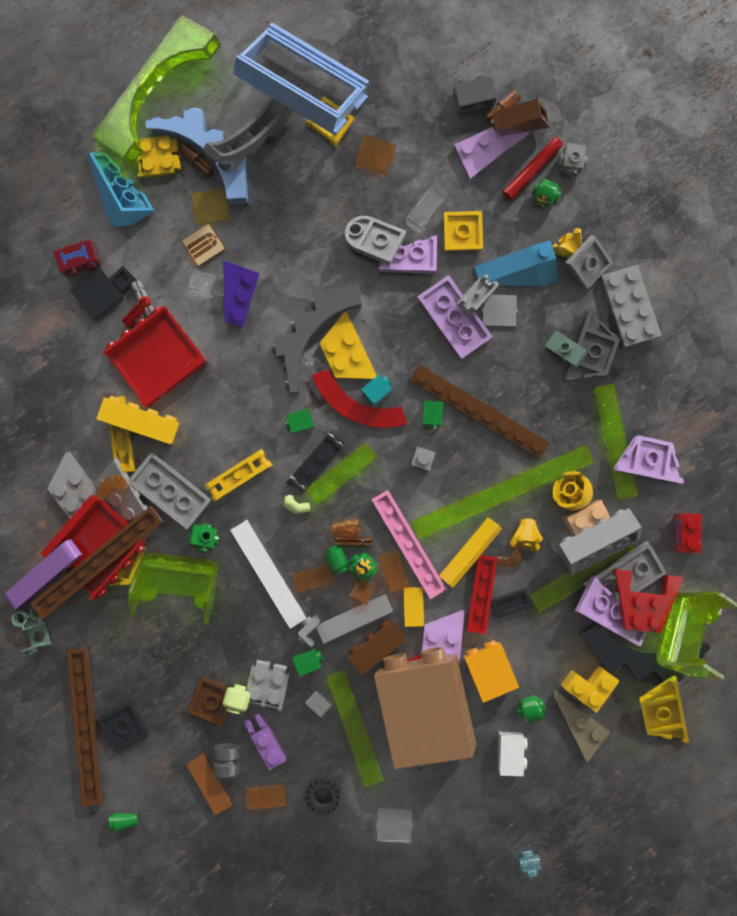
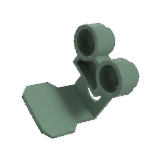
M33 607L30 609V615L24 611H18L11 618L14 626L21 627L22 631H27L32 647L19 652L20 654L26 653V656L37 653L40 648L52 645L46 624L43 623V619H41ZM22 615L25 618L24 622H20V617ZM37 631L44 633V640L42 642L34 640V634Z

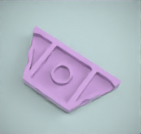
M635 436L613 469L614 471L683 484V478H680L677 469L679 463L675 457L673 443L653 438Z
M464 610L424 624L422 651L434 647H444L446 655L457 653L460 666Z

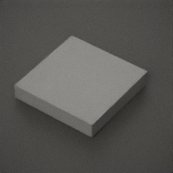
M591 235L565 262L583 289L586 290L613 264L594 235Z

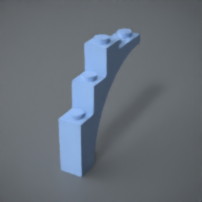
M190 108L183 111L184 118L174 116L170 119L152 118L151 120H146V129L150 135H170V137L178 138L194 145L206 155L207 153L202 150L206 143H214L226 138L224 132L218 129H211L209 132H206V117L203 110L199 108ZM244 158L235 172H225L216 163L215 166L219 170L225 184L229 204L248 203L246 158Z

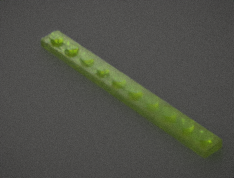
M586 444L415 519L411 523L418 538L421 539L562 477L566 472L575 471L593 463L594 459Z

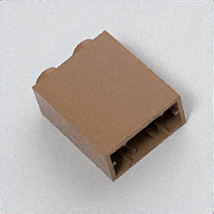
M434 647L422 651V659L407 661L406 654L404 653L383 658L384 666H381L374 675L394 769L473 757L477 744L457 653L446 655L444 647Z

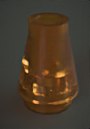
M353 517L333 523V534L348 536L361 534L360 519Z

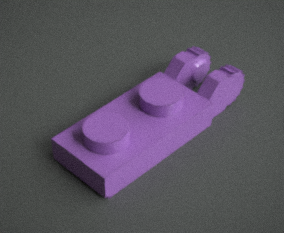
M257 714L255 718L261 728L256 732L249 719L244 723L266 766L271 770L287 759L271 729L266 725L262 716Z

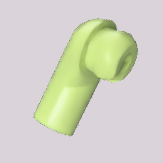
M285 496L284 507L293 514L311 512L309 502L298 504L293 496Z

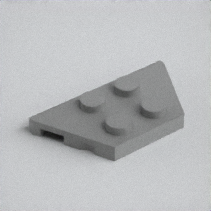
M66 452L47 489L69 519L90 495H98L108 504L105 498L92 485L93 482L70 452Z

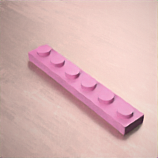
M387 490L371 499L428 597L432 599L447 590L390 492Z

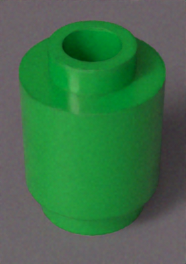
M335 545L325 550L327 554L324 557L335 575L349 569V562L341 547L337 548Z

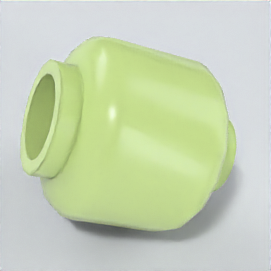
M235 684L234 688H227L223 700V706L226 708L225 711L241 715V712L247 710L251 694L245 691V686Z

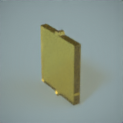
M224 188L192 193L194 205L192 210L195 212L197 225L230 219L228 212L229 203L226 200Z

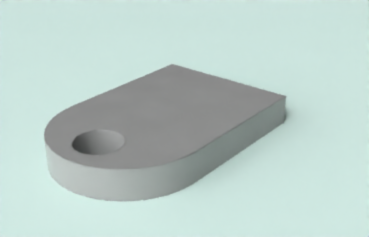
M370 216L356 217L345 228L346 243L352 250L388 265H391L406 237L405 230ZM353 228H358L361 230L357 234H353L350 232Z

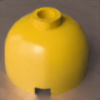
M570 471L562 475L564 477L560 481L557 480L554 484V500L566 510L577 511L585 508L593 496V487L590 481L579 472Z

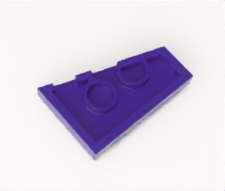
M223 260L224 322L243 328L260 273Z

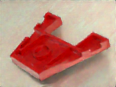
M612 568L617 584L615 589L620 600L618 605L623 629L662 633L682 584L683 577L664 575L661 595L630 591L632 571Z

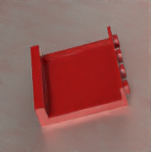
M165 306L155 308L151 312L152 315L147 319L139 320L135 328L122 333L118 341L109 343L105 347L106 350L102 352L139 397L141 404L148 409L209 363Z
M90 495L40 554L46 558L62 543L71 539L83 555L65 571L68 574L129 523L98 495ZM145 538L139 540L136 545L83 587L91 595L90 601L100 600L106 595L108 586L115 584L120 578L119 574L121 571L128 569L132 565L134 556H138L146 548L144 545L148 542Z

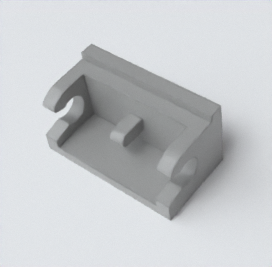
M489 275L479 278L456 303L469 317L499 285L497 281L488 282L487 278Z

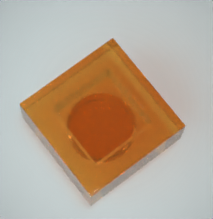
M357 579L350 598L368 606L375 586Z

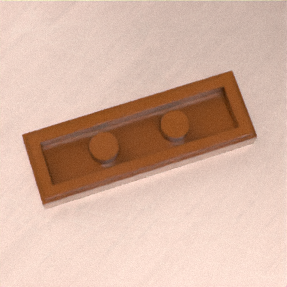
M205 754L186 764L214 815L232 806L233 803L219 778L213 775V768Z

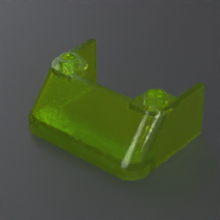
M158 553L144 554L141 557L128 591L130 615H134L139 601H152L156 598L158 592L194 596V604L196 607L204 609V624H208L214 604L218 574L217 563L212 560Z
M720 591L678 593L663 628L656 657L657 663L666 669L694 678L723 680L724 675L709 667L707 661L698 657L706 624L715 623L720 618L722 609L737 608V603Z

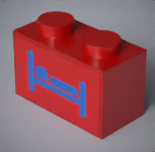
M675 513L674 551L701 553L702 514Z

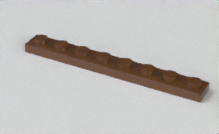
M420 364L409 380L538 459H541L550 444L547 440Z
M152 506L148 507L30 605L41 619L46 618L164 521Z
M88 648L67 650L81 803L82 807L101 805L103 803L89 651Z

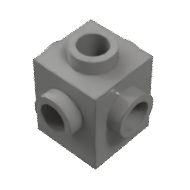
M566 144L563 153H560L559 157L561 172L574 176L580 174L582 169L586 168L588 156H585L586 145Z

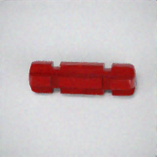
M142 296L138 303L128 312V315H125L122 319L125 326L131 327L135 320H138L146 308L151 305L149 297Z

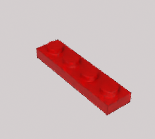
M480 555L477 559L466 628L468 632L486 634L497 557Z

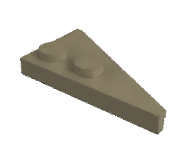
M554 690L553 696L584 759L588 762L610 731L558 691Z

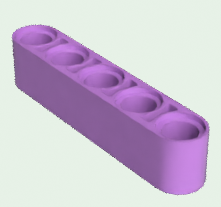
M71 539L65 541L3 595L14 611L21 609L80 559L83 554Z

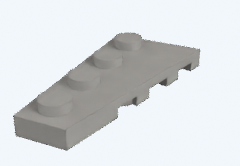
M116 458L92 485L130 523L144 512L147 506L142 504L139 499L140 494L137 489H133L128 481L130 479L126 472L122 471L119 466L121 463ZM150 532V533H149L147 536H145L144 538H145V539L148 538V537L152 534V532Z

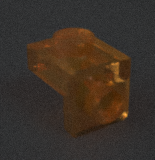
M115 474L104 479L98 485L99 490L95 496L103 500L110 497L115 488L123 492L128 490L130 485L126 483L127 480L124 477Z

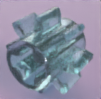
M532 850L524 851L523 857L519 858L522 873H527L528 877L538 876L537 870H542L539 855H534Z

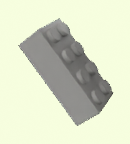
M629 508L619 510L613 514V517L607 520L606 518L599 520L592 528L586 527L579 531L578 535L563 539L561 544H559L560 557L572 576L640 541L642 527Z

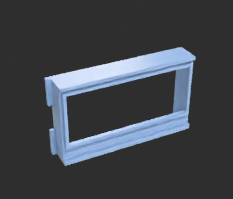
M271 23L269 28L241 55L236 56L234 75L335 136L346 124L347 120L345 118L353 109L357 111L368 97L365 95L369 83L367 79L274 23ZM272 40L355 91L336 111L256 63L253 59Z

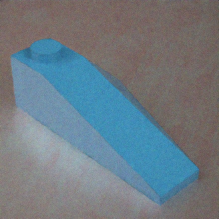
M88 153L104 211L113 227L131 226L153 213L154 209L146 195L142 191L138 192L133 187L134 183L131 179H126L120 173L121 169L106 153Z
M550 240L474 267L478 279L484 275H489L487 278L488 282L497 281L499 283L498 286L542 287L558 282L556 257Z

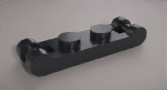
M332 431L287 480L286 483L289 486L292 485L299 495L308 488L345 445L342 440L339 441L334 437L335 434ZM329 442L334 446L332 451L326 447ZM300 475L306 480L303 484L297 480Z

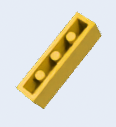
M110 396L108 399L104 397L96 418L98 421L173 446L180 423L176 422L177 418L166 415L164 418L158 416L159 412L147 409V411L139 409L140 406L129 402L126 405L121 403L119 398Z

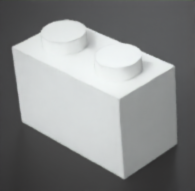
M498 731V772L500 776H524V770H527V759L524 758V750H527V738H524L522 732Z

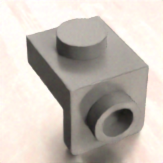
M316 615L313 618L309 616L301 624L303 627L298 632V639L305 646L309 645L312 647L315 643L308 634L321 621Z

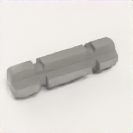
M135 281L131 284L138 300L142 296L148 297L146 291L143 290L144 287L141 281ZM150 305L146 308L144 315L146 317L152 315L151 312L154 308Z

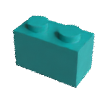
M379 374L362 388L361 392L369 403L375 407L391 394L392 383L386 376L381 377Z

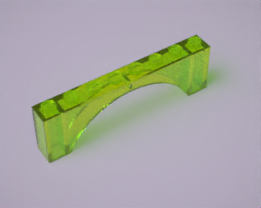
M181 15L100 125L91 135L100 146L132 166L143 152L138 137V121L147 96L154 86L174 69L194 61L211 60L222 45L215 33Z

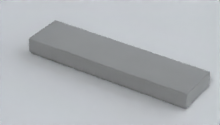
M383 594L318 624L316 628L324 644L394 611L386 594Z

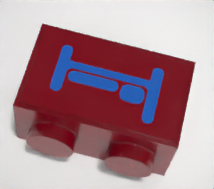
M90 239L53 251L59 271L64 276L74 277L81 271H92L98 265H101L95 243Z

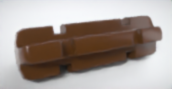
M343 536L335 537L336 547L364 546L370 548L372 547V538H343Z

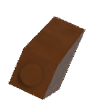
M538 98L493 112L494 119L491 120L493 130L501 136L550 127L547 109Z

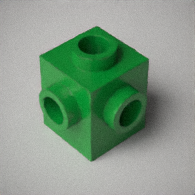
M209 524L193 525L190 531L188 547L196 548V551L201 553L211 551L218 544L219 535H216L217 529L212 528V525Z

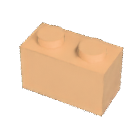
M595 500L585 508L573 511L562 518L570 533L577 535L582 529L586 527L591 528L599 520L608 519L610 516L602 500Z

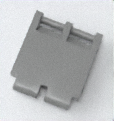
M257 660L256 666L252 665L246 690L251 694L249 703L260 705V708L278 709V712H281L290 675L286 673L287 666L274 664L273 670L269 669L270 662Z

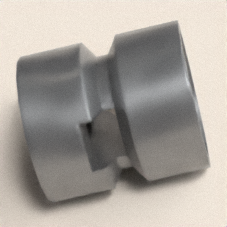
M225 743L214 746V759L217 760L213 764L214 776L228 778L239 774V762L236 761L239 758V745Z

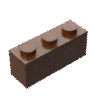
M393 619L383 621L378 626V631L374 634L371 631L363 638L364 642L359 646L355 644L348 650L347 659L361 676L407 640L406 635Z

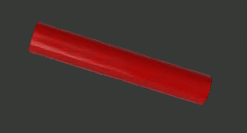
M554 136L502 191L503 195L512 201L563 147V142Z

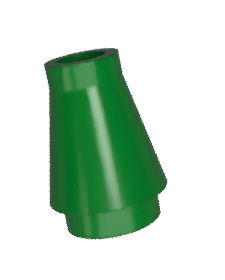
M114 813V815H109L110 832L115 831L117 833L127 828L138 826L137 813Z

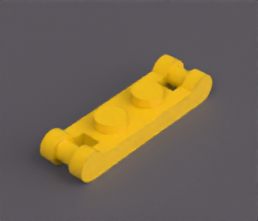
M262 449L205 484L206 490H209L212 494V500L215 502L248 480L270 468L272 464L266 460L264 451ZM255 460H258L261 464L257 468L253 464ZM219 483L223 488L221 491H218L216 485Z

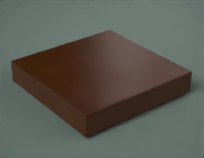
M201 676L187 713L223 727L229 713L225 711L226 708L223 706L224 696L229 686Z

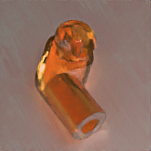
M514 549L509 557L497 555V565L514 567L523 560V551L521 549Z

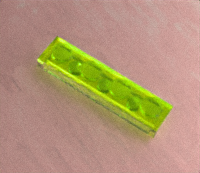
M365 442L307 488L306 491L317 505L375 460L377 458L376 454Z

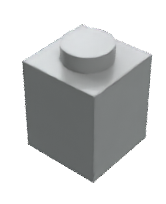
M416 447L410 466L430 471L436 452Z

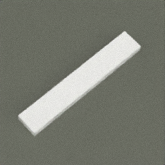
M248 520L231 529L230 531L289 628L307 619Z

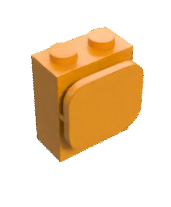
M495 640L485 643V647L479 650L477 648L466 651L467 655L463 656L472 681L483 703L519 688L501 643L495 642Z

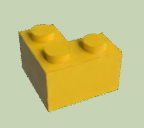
M598 665L588 680H585L571 670L561 686L597 713L617 686L619 680Z

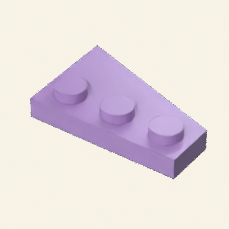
M437 235L427 240L414 241L413 244L401 245L391 265L379 261V272L436 274Z

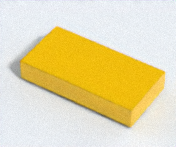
M403 587L405 627L424 626L423 587Z

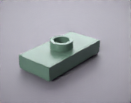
M557 330L545 345L546 348L575 367L580 364L588 353L585 348Z

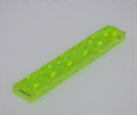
M615 384L595 387L594 391L617 498L620 500L638 496L634 475L613 470L628 447Z

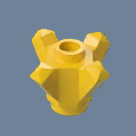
M576 228L573 233L563 235L558 241L559 244L555 243L552 245L554 254L569 259L582 245L581 229Z
M532 519L521 520L517 532L510 541L511 548L518 549L521 545L522 548L538 552L540 549L539 543L543 538L537 529L536 521Z

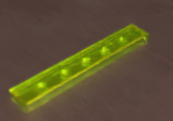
M632 544L572 576L570 572L565 573L530 595L532 602L539 612L544 611L582 588L584 581L629 553L635 547Z
M342 670L328 675L327 680L365 787L384 781L346 671Z

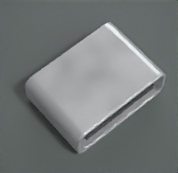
M317 691L305 702L319 717H322L332 706Z

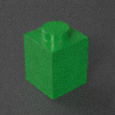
M424 401L422 425L426 426V429L437 430V426H442L443 402Z
M309 408L287 414V420H284L287 431L291 430L292 434L315 428Z
M315 647L296 654L292 658L299 676L320 669L322 667L321 662L324 661L320 650L316 651Z

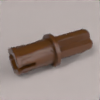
M188 143L184 144L180 149V154L186 157L193 167H198L207 176L211 175L214 168L203 159V155L197 153Z

